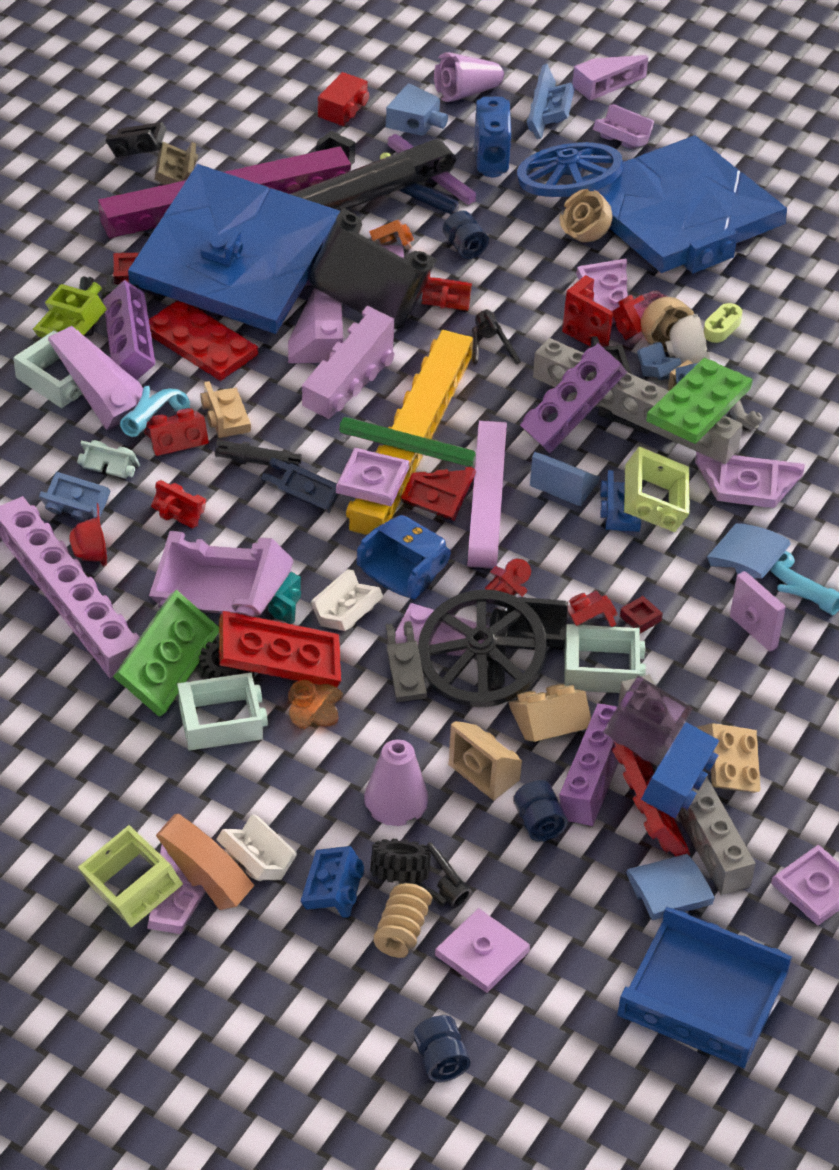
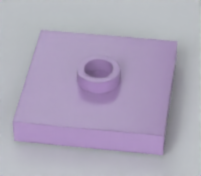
M354 448L336 485V493L392 506L409 469V461Z
M744 571L736 577L730 617L771 652L778 648L786 606Z
M817 845L772 877L771 884L817 926L839 911V862L820 845Z
M478 908L435 949V956L488 993L530 951V944Z

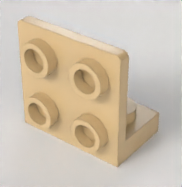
M715 723L696 727L720 740L714 750L719 756L711 769L712 786L751 793L760 792L757 731Z

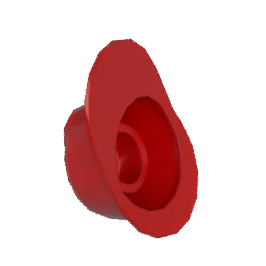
M97 503L96 517L77 524L69 535V542L76 557L83 561L100 562L105 567L107 565V551L104 534L100 525L99 504Z

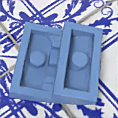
M736 523L707 558L710 566L733 567L737 575L745 571L753 578H763L791 543L789 539L773 531L753 525Z
M688 854L630 868L626 871L637 899L643 900L651 920L663 918L666 906L686 912L713 905L715 897L700 869Z

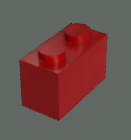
M341 72L318 96V117L344 126L356 115V112L362 106L367 104L369 99V92L367 91L368 81Z

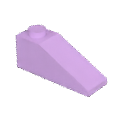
M646 55L591 59L574 66L573 87L590 101L645 78L648 57Z

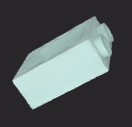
M52 331L14 357L15 375L18 380L60 408H63L83 393L71 375L59 381L43 370L59 359V356L48 341L49 336L57 333Z
M567 624L564 648V686L574 685V689L584 691L620 693L622 681L645 676L646 664L640 663V659H644L645 641H640V629ZM579 651L628 653L629 670L579 667Z
M252 673L177 683L178 704L188 751L263 740V727L268 726L265 707H259V703H262L261 688L259 684L254 685ZM246 700L250 718L199 725L195 707Z

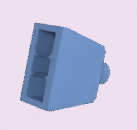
M408 83L386 107V128L422 136L432 126L444 129L448 122V115L439 112L440 99L437 96Z

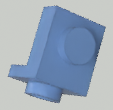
M656 342L637 350L643 376L657 377L658 380L669 379L670 372L681 365L680 358L665 356L661 342Z

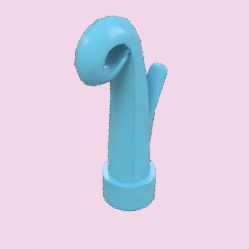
M144 386L140 401L133 411H130L121 419L120 427L126 435L136 437L146 428V423L167 401L175 412L190 408L188 396L178 389L168 388L157 392L149 398L150 387Z
M785 551L770 569L776 577L786 584L778 585L777 590L810 600L818 604L821 610L830 615H835L839 611V592L832 588L827 589L789 569L794 564L795 559L790 552Z

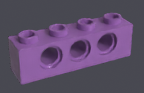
M124 280L103 299V304L107 309L105 311L109 350L111 359L134 379L138 380L155 365L145 293Z
M597 343L594 347L584 352L581 361L574 368H570L565 372L562 381L555 388L546 392L543 401L524 416L520 426L551 454L622 379L627 371L618 360ZM597 372L593 380L586 381L589 373ZM577 392V396L573 401H566L569 394ZM558 413L554 421L547 422L550 414Z
M597 704L559 794L560 806L569 822L589 826L594 825L619 763L612 751L616 745L611 734L623 729L630 736L628 708Z

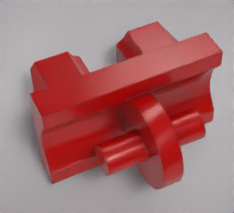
M429 277L423 290L421 304L440 306V309L453 308L468 311L472 283Z
M162 480L157 481L155 484L156 494L151 508L159 511L160 518L166 521L173 518L191 528L197 527L199 517L205 510L206 498L198 494L192 496L176 483L170 485Z
M515 558L507 563L505 569L495 566L490 571L494 579L484 588L485 590H497L523 597L528 590L519 584L525 583L530 578V565L523 559Z

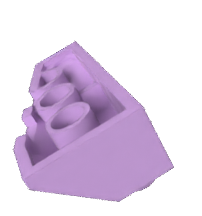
M73 326L48 337V341L105 429L109 430L119 425L121 419L130 411H133L140 401L143 392L140 383Z

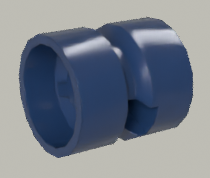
M457 211L445 220L443 233L461 257L465 259L476 258L486 250L489 244V237L469 212Z
M545 780L529 782L519 788L514 794L513 803L520 817L524 819V826L532 840L537 842L551 840L559 836L567 827L568 819L558 803L556 794L549 782Z
M439 1015L428 1018L414 1029L413 1038L419 1054L424 1057L423 1065L430 1080L434 1082L450 1081L461 1076L469 1069L471 1064L464 1043L461 1042V1035L455 1019L451 1016Z

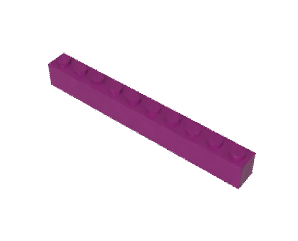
M335 147L230 170L224 173L291 194L351 171V163L342 148ZM186 180L98 199L100 222L108 237L113 238L156 228Z

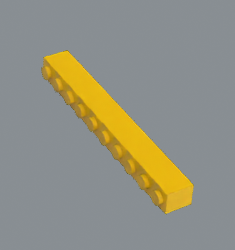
M442 330L438 339H433L429 356L423 358L420 374H415L411 391H406L402 409H397L394 424L388 428L432 439L472 358L473 337ZM384 444L378 446L376 453L408 460L409 469L392 506L359 498L349 502L346 510V517L349 518V531L368 535L375 528L393 518L410 476L416 472L423 457L422 454Z

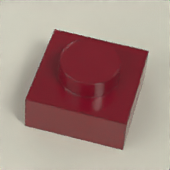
M644 596L620 609V617L630 627L639 628L640 634L662 621L663 613Z

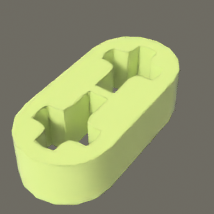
M732 303L721 305L705 321L703 330L705 339L714 343L724 341L741 324L742 309Z

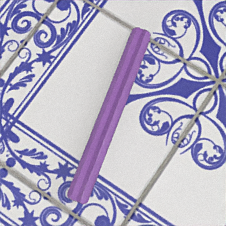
M398 134L388 137V146L397 153L414 147ZM446 171L431 177V179L466 205L475 202L476 193Z

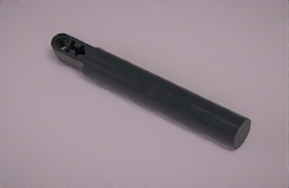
M434 139L291 193V195L339 211L342 208L348 210L444 173L454 166L456 156L442 140Z

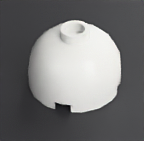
M698 314L679 319L670 330V341L665 342L669 357L675 356V358H680L681 364L686 360L692 363H699L704 357L710 360L709 352L706 351L707 343Z

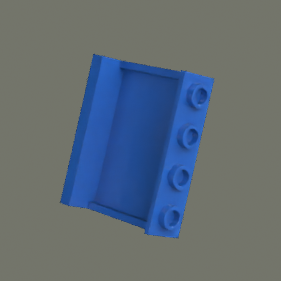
M666 906L662 923L630 986H625L620 996L617 1016L745 1068L787 978L792 956L783 953L779 949L770 948L752 941L746 936L737 935L722 929L714 923H707L692 917L684 911Z

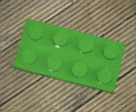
M704 357L647 412L646 421L696 444L751 389L753 379Z
M175 590L168 596L113 677L160 717L166 713L178 695L177 683H184L188 680L199 663V655H201L202 648H206V643L209 641L211 643L214 641L219 633V627L178 590Z

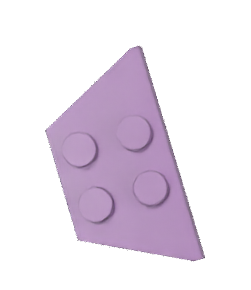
M696 452L695 463L717 501L770 508L777 506L803 476L805 464L736 455H733L726 464L699 452Z

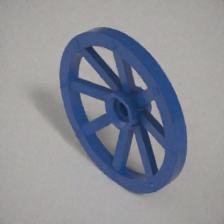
M580 142L557 145L541 150L526 158L517 169L518 183L523 190L534 195L569 197L582 189L596 191L614 182L623 171V160L618 150L604 144ZM593 163L613 164L609 169H606ZM542 167L539 170L529 174L533 168ZM582 169H585L600 176L584 181L580 172ZM554 171L546 184L534 181ZM562 175H572L575 184L556 185Z

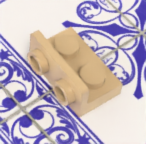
M210 381L204 382V393H200L202 408L208 409L207 418L210 428H215L218 438L251 432V423L237 387L213 391Z

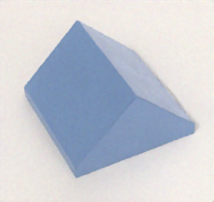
M534 452L532 456L530 486L575 505L581 506L599 482V476L537 452Z

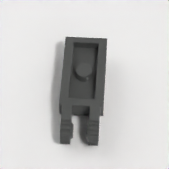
M404 622L403 631L406 636V642L397 644L393 624H385L388 643L387 655L396 703L427 699L417 641L414 640L412 622Z

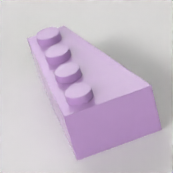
M367 306L362 311L364 318L359 324L353 322L349 327V336L343 344L337 342L332 348L328 362L322 360L303 383L302 406L330 419L337 411H341L353 396H357L369 381H373L384 367L389 366L394 359V318Z

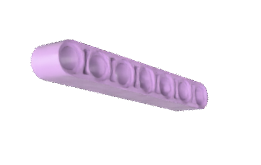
M479 420L467 567L493 569L497 566L507 422Z

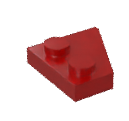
M465 467V470L449 472L448 469L436 470L433 473H427L426 471L412 473L401 496V500L409 505L455 521L474 479L476 470L472 467Z

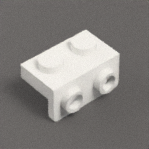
M347 569L311 601L320 626L346 631L352 628L355 622L365 613L371 611L374 605L383 598L380 587L359 584L354 571Z
M251 815L242 830L222 829L216 839L226 848L225 852L232 859L239 861L246 868V873L257 881L281 880L297 856L296 851L257 815Z

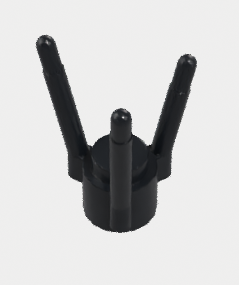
M488 309L479 312L475 317L476 326L472 328L473 363H478L479 336L492 338L497 334L511 357L519 364L521 360L503 333L495 314Z
M431 842L427 843V848L446 875L437 884V887L440 889L439 893L415 881V885L426 889L441 907L448 903L452 908H456L469 898L472 890L456 874L440 850L436 849Z

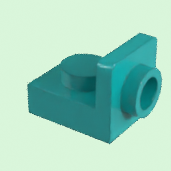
M291 571L268 603V612L276 619L282 620L287 624L295 622L296 604L301 597L300 576Z

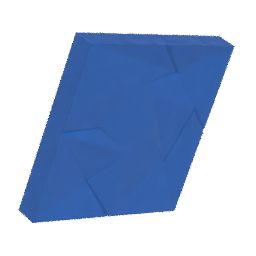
M696 135L624 161L621 175L611 184L596 190L611 206L613 218L609 229L660 273L686 264L689 244L732 227L738 232L737 244L786 224V206L744 173L740 172L739 169ZM592 173L582 178L584 181H587L600 175Z
M197 164L128 270L129 283L276 334L307 283L312 266L340 211ZM235 230L241 232V242L244 243L243 252L239 258H235L231 267L201 257V248L211 232L230 238Z

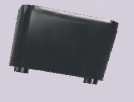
M342 208L312 266L308 277L309 282L314 288L361 314L367 306L394 318V329L401 328L419 301L437 259L422 251H413L408 254L406 259L360 235L361 219L354 213Z

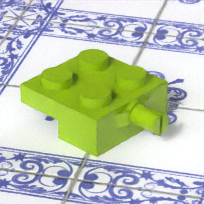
M93 282L85 291L61 284L45 301L49 311L33 328L36 335L43 338L52 331L58 333L73 326L84 336L107 310L97 295L102 290L101 286Z

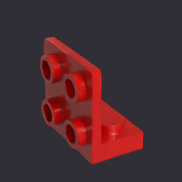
M585 275L566 291L562 332L591 347V338L593 336H598L602 347L609 346L613 312L593 301L594 279Z

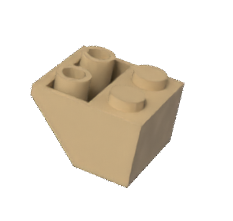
M556 684L546 687V693L528 691L518 694L517 700L509 701L514 718L525 740L536 742L587 729L591 720L586 692L574 689V685L564 686V684Z

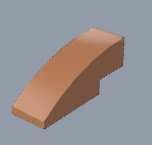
M174 814L155 835L191 885H202L219 910L237 907L254 887V884L244 871L214 840L180 814Z

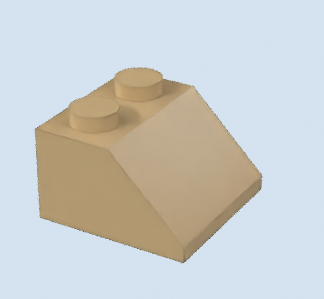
M458 721L451 724L448 763L450 767L493 801L520 781L522 760L514 751L505 748L491 733L485 732L475 724Z

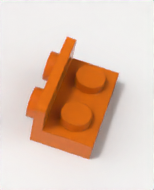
M399 220L369 231L373 242L378 245H393L398 242L397 238L400 237L402 245L406 250L412 248L410 242L414 241L410 228L407 224L403 225Z

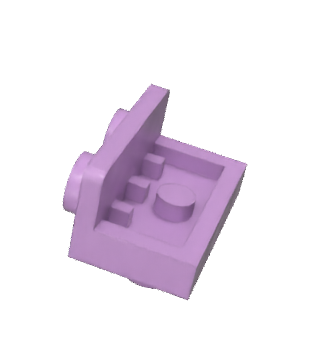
M612 104L608 108L606 118L595 120L593 130L600 132L602 138L608 140L617 139L622 141V146L635 149L648 143L654 121Z

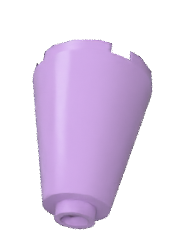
M450 52L439 56L442 59L440 64L435 65L434 69L435 88L437 93H442L444 98L441 99L445 102H454L496 88L504 78L503 69L496 62Z
M392 740L387 742L382 748L365 790L364 804L372 812L371 816L375 820L386 825L402 826L406 825L408 820L415 817L417 820L423 815L427 809L428 793L412 745L404 740Z

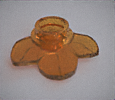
M307 680L295 682L288 692V701L291 704L289 709L291 721L300 729L308 728L312 722L324 727L337 724L339 715L333 703H336L343 697V692L330 684L315 686Z

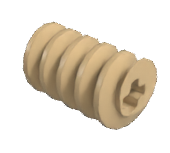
M409 883L393 887L390 897L386 902V908L382 913V919L378 923V929L374 934L373 941L381 952L396 958H405L409 953V949H413L416 946L417 937L421 933L420 927L423 926L424 917L428 914V906L432 903V896L426 889Z

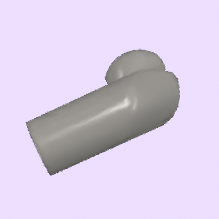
M740 400L729 410L732 419L742 423L746 429H757L762 422V416L759 412L751 411L749 415L745 413Z

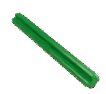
M343 417L340 422L339 431L346 435L467 467H472L475 462L476 452L474 450L349 417Z

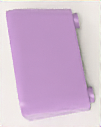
M170 531L149 596L161 608L168 596L173 591L178 590L201 612L222 614L223 611L251 617L260 616L290 574L294 560L272 538H259L258 543H253L251 549L209 546L202 539H197L196 543L184 540L185 534L183 532Z

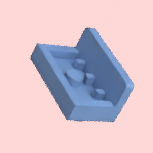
M55 472L47 493L41 491L39 498L44 503L46 510L55 514H61V512L69 513L72 518L84 522L96 517L97 503L99 504L100 518L111 491L108 487Z

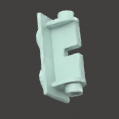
M82 440L80 442L85 453L79 454L77 463L82 465L84 469L102 473L106 463L108 464L107 474L126 479L127 477H133L135 472L134 466L140 467L135 453L128 448L118 447V449H114L96 440L91 441V443Z

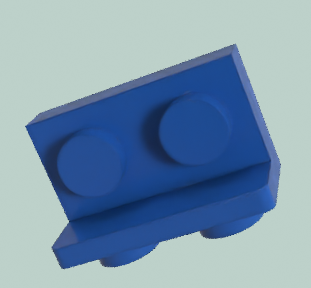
M608 470L606 481L601 480L600 498H605V501H601L600 518H605L606 530L640 532L641 519L624 512L625 482H614L613 470Z
M351 846L316 850L300 901L306 910L335 907L343 918L350 917L353 904H355L359 883L364 875V864Z

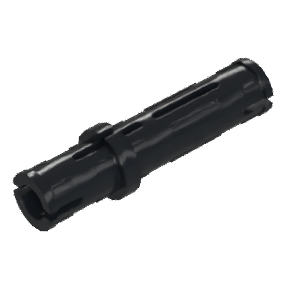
M218 439L216 443L218 448H215V457L238 460L240 464L245 465L249 462L271 466L269 464L271 458L297 466L302 461V454L250 446L249 442L244 441L242 444Z

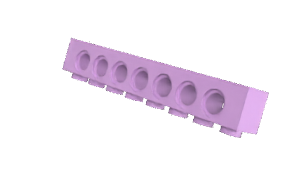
M23 496L1 505V540L107 676L112 678L139 640V635L137 633L133 634L129 630L125 618L121 614L117 615L109 598L106 595H101L94 579L85 575L78 559H73L69 555L65 543L62 540H57L49 523H44L41 520L39 512L34 505L30 506Z

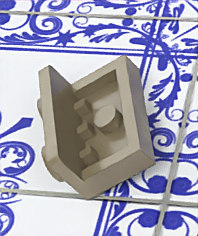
M162 142L160 151H158L154 180L159 181L163 185L187 180L198 159V154H196L197 144L191 142L188 149L184 151L166 142Z

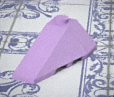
M316 288L313 289L288 340V363H321L322 360L328 362L337 342L343 344L341 302Z

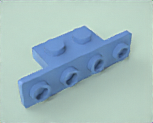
M548 64L542 65L540 75H538L534 99L531 103L529 117L527 118L528 128L534 133L536 139L542 138L546 124L559 123L568 119L575 91L571 82L555 87L556 81Z

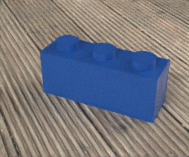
M685 722L652 776L641 800L673 818L677 817L682 807L688 810L697 794L692 789L700 790L708 775L703 770L705 769L710 772L719 756L714 750L720 740Z

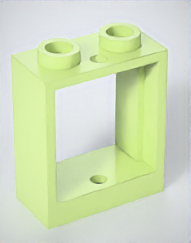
M638 447L625 464L624 512L676 532L689 515V466ZM642 480L669 490V503L642 493Z
M130 825L78 866L90 887L131 928L183 885L171 864ZM140 854L153 867L116 897L104 883Z

